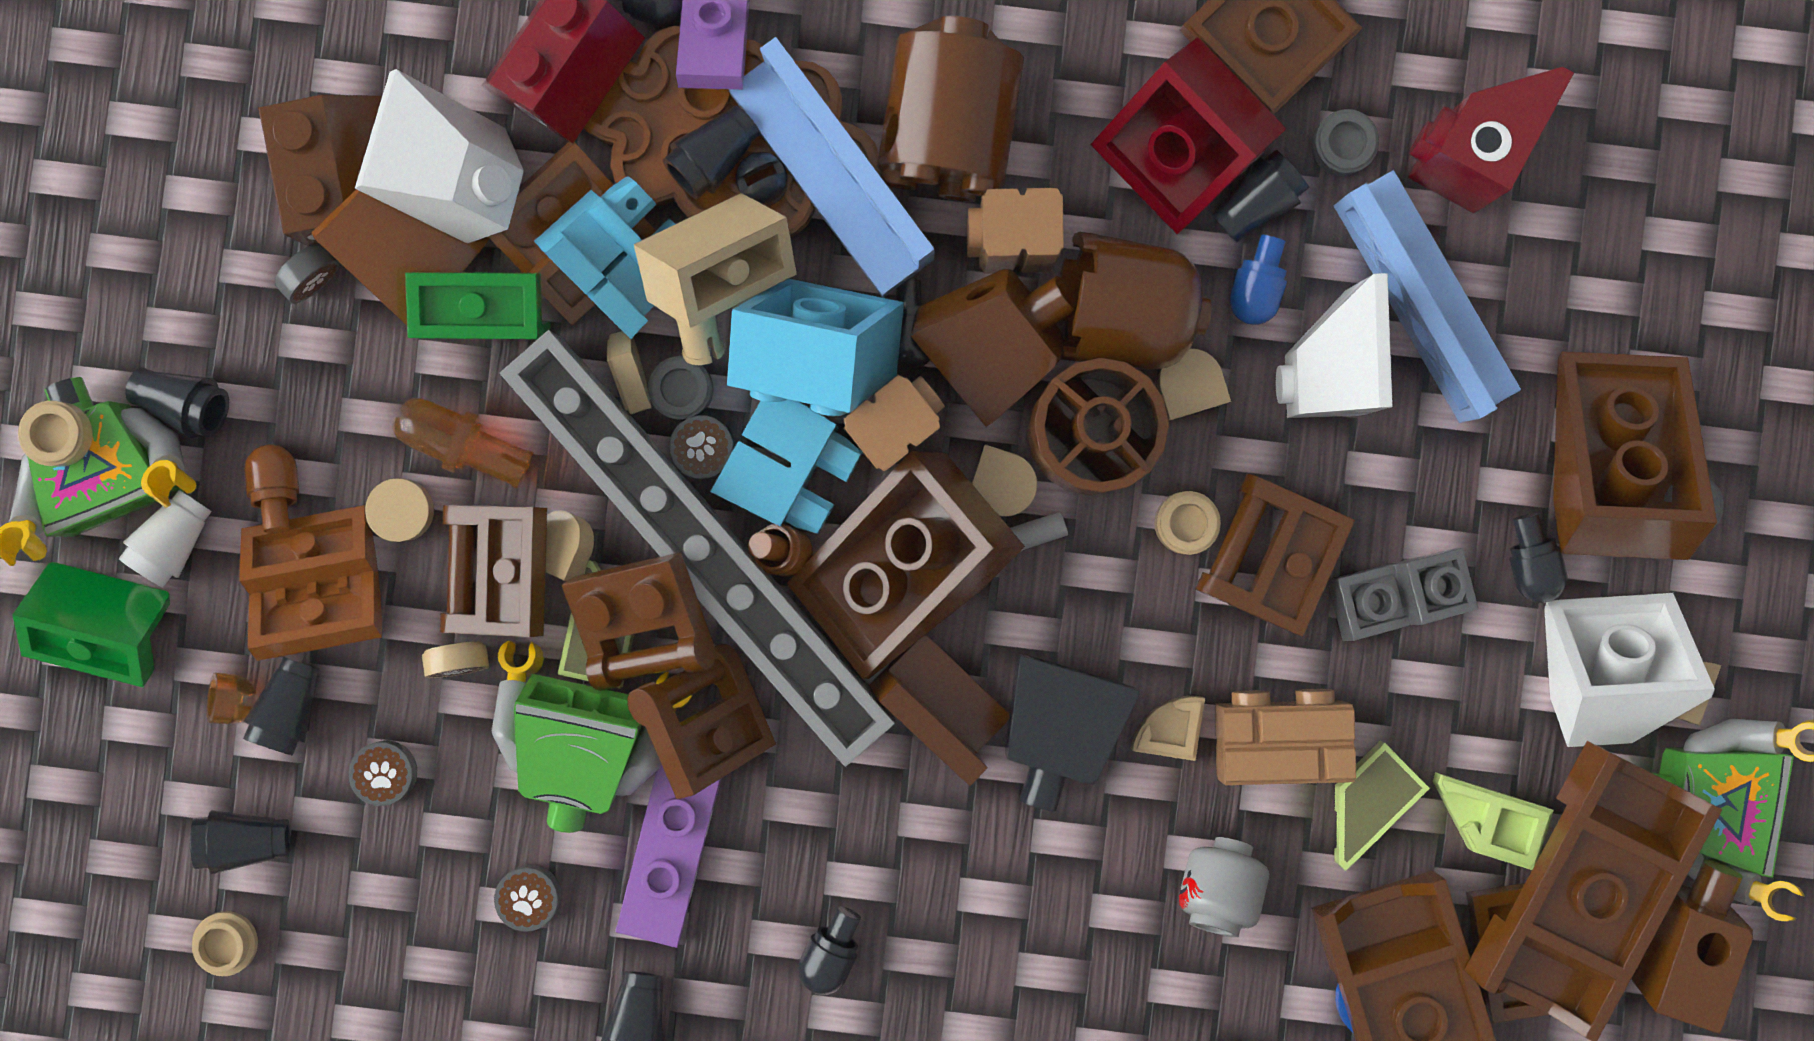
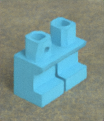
M627 176L610 187L601 197L590 190L534 242L632 339L648 322L644 316L654 306L646 299L634 244L642 241V239L632 228L656 203L632 178ZM668 219L654 234L675 225V223Z
M789 399L782 402L760 401L742 436L791 462V467L787 468L738 441L710 492L780 527L782 524L789 523L794 527L819 534L834 504L805 489L817 467L848 482L863 453L844 436L836 433L839 428L835 423L812 411L802 403Z

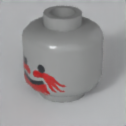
M1216 837L1214 847L1195 848L1190 852L1179 894V905L1182 910L1191 915L1189 921L1191 926L1223 936L1239 937L1241 929L1252 928L1257 925L1265 898L1269 871L1263 863L1251 857L1253 851L1251 845L1230 838Z

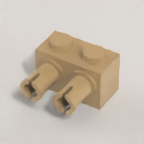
M742 193L634 244L646 299L649 303L677 320L683 347V358L692 365L712 363L708 347L712 348L713 357L716 359L721 358L724 354V346L720 340L715 315L731 307L734 309L757 294L797 275L787 218Z

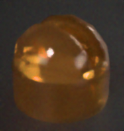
M214 672L207 695V722L227 725L243 722L252 706L242 705L243 695H257L253 684L240 675Z

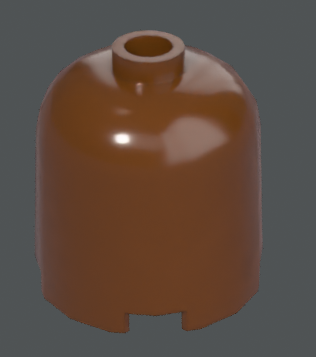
M1081 231L1074 234L1072 238L1073 246L1079 247L1080 251L1077 260L1064 258L1060 277L1072 290L1077 300L1076 311L1062 319L1066 323L1065 340H1062L1060 360L1083 362L1104 358L1126 362L1134 368L1162 369L1178 363L1191 348L1195 336H1203L1206 333L1211 318V299L1202 296L1201 279L1193 262L1183 253L1169 248Z

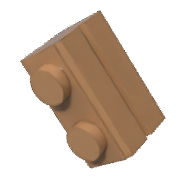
M1027 188L1025 195H1020L1018 189H987L985 196H982L980 208H968L967 257H979V268H982L984 274H993L1002 269L1014 271L1015 267H1019L1022 273L1051 272L1052 267L1055 266L1064 248L1063 194H1060L1058 188Z
M898 375L875 393V403L867 400L844 418V429L876 470L880 469L885 472L909 453L907 445L915 448L940 428L938 421L940 419L936 414L945 406L921 376L911 383L907 377L903 378Z
M1332 689L1295 690L1296 701L1271 702L1270 691L1249 690L1232 692V703H1215L1216 774L1218 780L1224 785L1355 782L1356 753L1354 747L1355 717L1353 704L1342 700H1335L1334 690Z

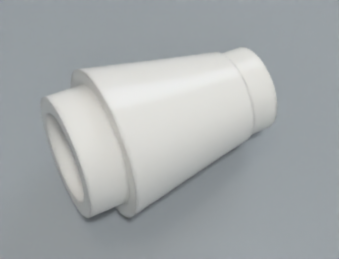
M178 490L174 497L169 499L171 505L168 508L162 506L123 541L128 547L119 558L125 565L162 588L172 575L179 578L205 525L204 521L212 512L181 490Z

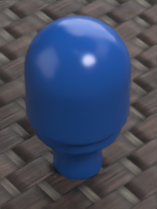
M1261 235L1254 260H1243L1242 267L1238 268L1230 294V306L1232 312L1240 321L1250 325H1260L1268 322L1277 314L1287 284L1285 280L1287 271L1278 267L1285 246V240L1269 235Z

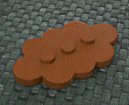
M672 26L658 31L646 41L639 54L637 63L628 62L584 129L591 137L613 146L610 167L616 183L629 176L656 203L655 206H662L676 201L683 213L690 218L740 194L736 184V171L744 158L757 152L776 155L763 137L759 135L716 192L712 194L706 191L699 199L690 196L673 179L663 163V159L672 152L670 144L723 112H727L734 105L740 106L731 96L728 89L678 88L676 68L680 26ZM747 39L744 76L764 62L760 51L763 45L754 40ZM794 61L880 176L881 170L877 168L879 152L876 143L864 130L841 121L843 99L836 79L827 69L814 62ZM774 165L744 180L749 187L766 177L777 174ZM787 171L788 188L785 195L777 203L766 207L787 218L791 238L808 226L816 208Z

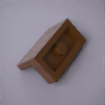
M927 634L896 657L869 685L879 702L969 786L988 768L977 752L1008 722L1010 718L1009 713Z

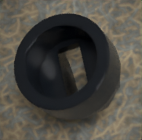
M757 152L750 154L739 164L736 171V184L740 193L765 206H771L780 201L785 195L788 188V174L779 158L770 153ZM774 165L777 174L766 177L749 187L747 186L745 178Z

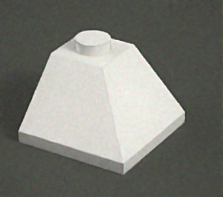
M395 69L389 73L355 189L468 244L508 229L524 170L504 127Z
M1387 273L1373 274L1345 290L1285 355V365L1278 366L1276 370V396L1279 404H1287V418L1359 416L1392 407Z
M1673 593L1565 599L1546 602L1544 610L1550 699L1567 747L1584 746L1587 741L1595 745L1633 743L1712 698L1715 688Z

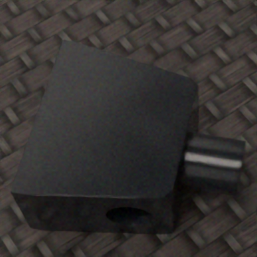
M1018 652L1015 662L1005 755L1011 761L1029 766L1020 801L1036 808L1056 812L1066 777L1094 785L1118 740L1140 691L1124 683Z

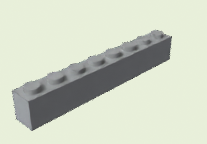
M550 330L546 331L500 372V375L660 557L679 552L682 553L698 600L845 767L895 724L896 717L879 702L866 682L772 575L765 572L757 564L743 542L562 337Z

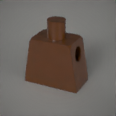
M1002 269L918 308L911 337L984 426L987 427L995 422L1060 361L1063 336L1056 323L1076 311L1077 300L1070 287L1059 276H1055L1033 292H1030L1013 270Z
M1703 860L1692 888L1682 885L1631 978L1656 1013L1720 1034L1753 940V929L1731 907L1743 879V876L1737 871L1714 861Z

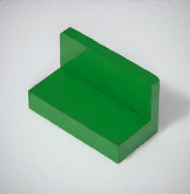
M405 273L408 338L538 339L546 331H551L550 321H542L541 273Z
M51 562L45 567L12 614L21 656L144 688L155 670L150 636L168 609L170 596L169 592Z

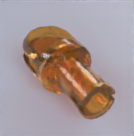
M421 398L409 399L399 408L405 417H396L393 420L392 427L396 437L411 448L442 461V469L454 474L457 469L463 471L467 465L506 482L515 489H518L524 479L523 474L527 472L534 452L522 449L482 431L483 424L479 423V415L467 411L463 416Z

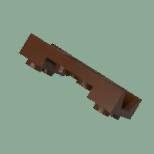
M1587 741L1556 798L1567 805L1507 918L1505 919L1497 914L1493 915L1464 971L1483 989L1493 994L1504 992L1548 1013L1591 1041H1598L1723 809Z
M1432 870L1311 907L1329 967L1336 975L1356 1041H1496L1479 985L1464 971L1470 956L1445 878Z

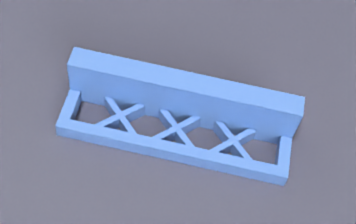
M775 37L760 48L764 62L744 76L743 90H728L740 108L754 121L760 131V135L784 164L787 171L881 297L884 298L934 260V248Z
M1392 170L1368 185L1365 183L1337 202L1334 208L1373 274H1388V301L1458 422L1462 423L1480 419L1496 410V404L1520 391L1521 388L1395 171Z

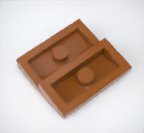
M568 142L519 187L508 229L488 236L522 273H541V294L571 325L577 322L595 303L539 248L534 240L590 190L601 197L613 186L612 182L575 142L573 144ZM644 217L632 228L642 240L656 232Z
M357 189L311 232L318 243L406 326L405 273L463 272L490 239L485 237L467 244Z
M365 505L289 519L290 530L283 533H264L263 524L241 528L239 582L249 593L248 650L257 661L382 638L381 595L373 531L366 519Z

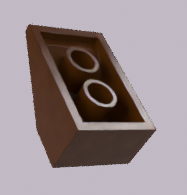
M1565 351L1560 353L1557 368L1553 501L1561 554L1689 560L1717 524L1688 357ZM1673 485L1672 502L1664 501L1665 494L1669 487Z
M911 451L787 584L862 679L865 680L874 676L983 590L1025 546L946 453Z

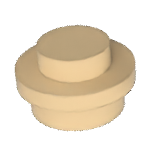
M232 911L217 912L205 918L197 926L192 937L194 959L201 968L216 976H230L242 971L252 962L258 948V937L252 923L243 915Z

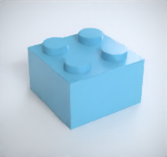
M787 279L732 309L727 386L749 390L751 397L764 402H782L789 399L811 404V410L822 415L841 416L851 413L897 375L904 302Z

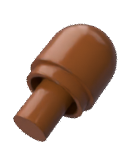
M274 444L262 445L254 449L245 462L246 495L250 499L252 507L261 509L264 533L276 534L287 532L290 530L288 506L297 502V494L299 493L297 464L293 455L284 447Z
M776 524L765 527L760 532L752 535L748 543L749 552L757 564L765 572L773 575L792 577L813 556V546L806 533L796 527L784 524L781 527Z

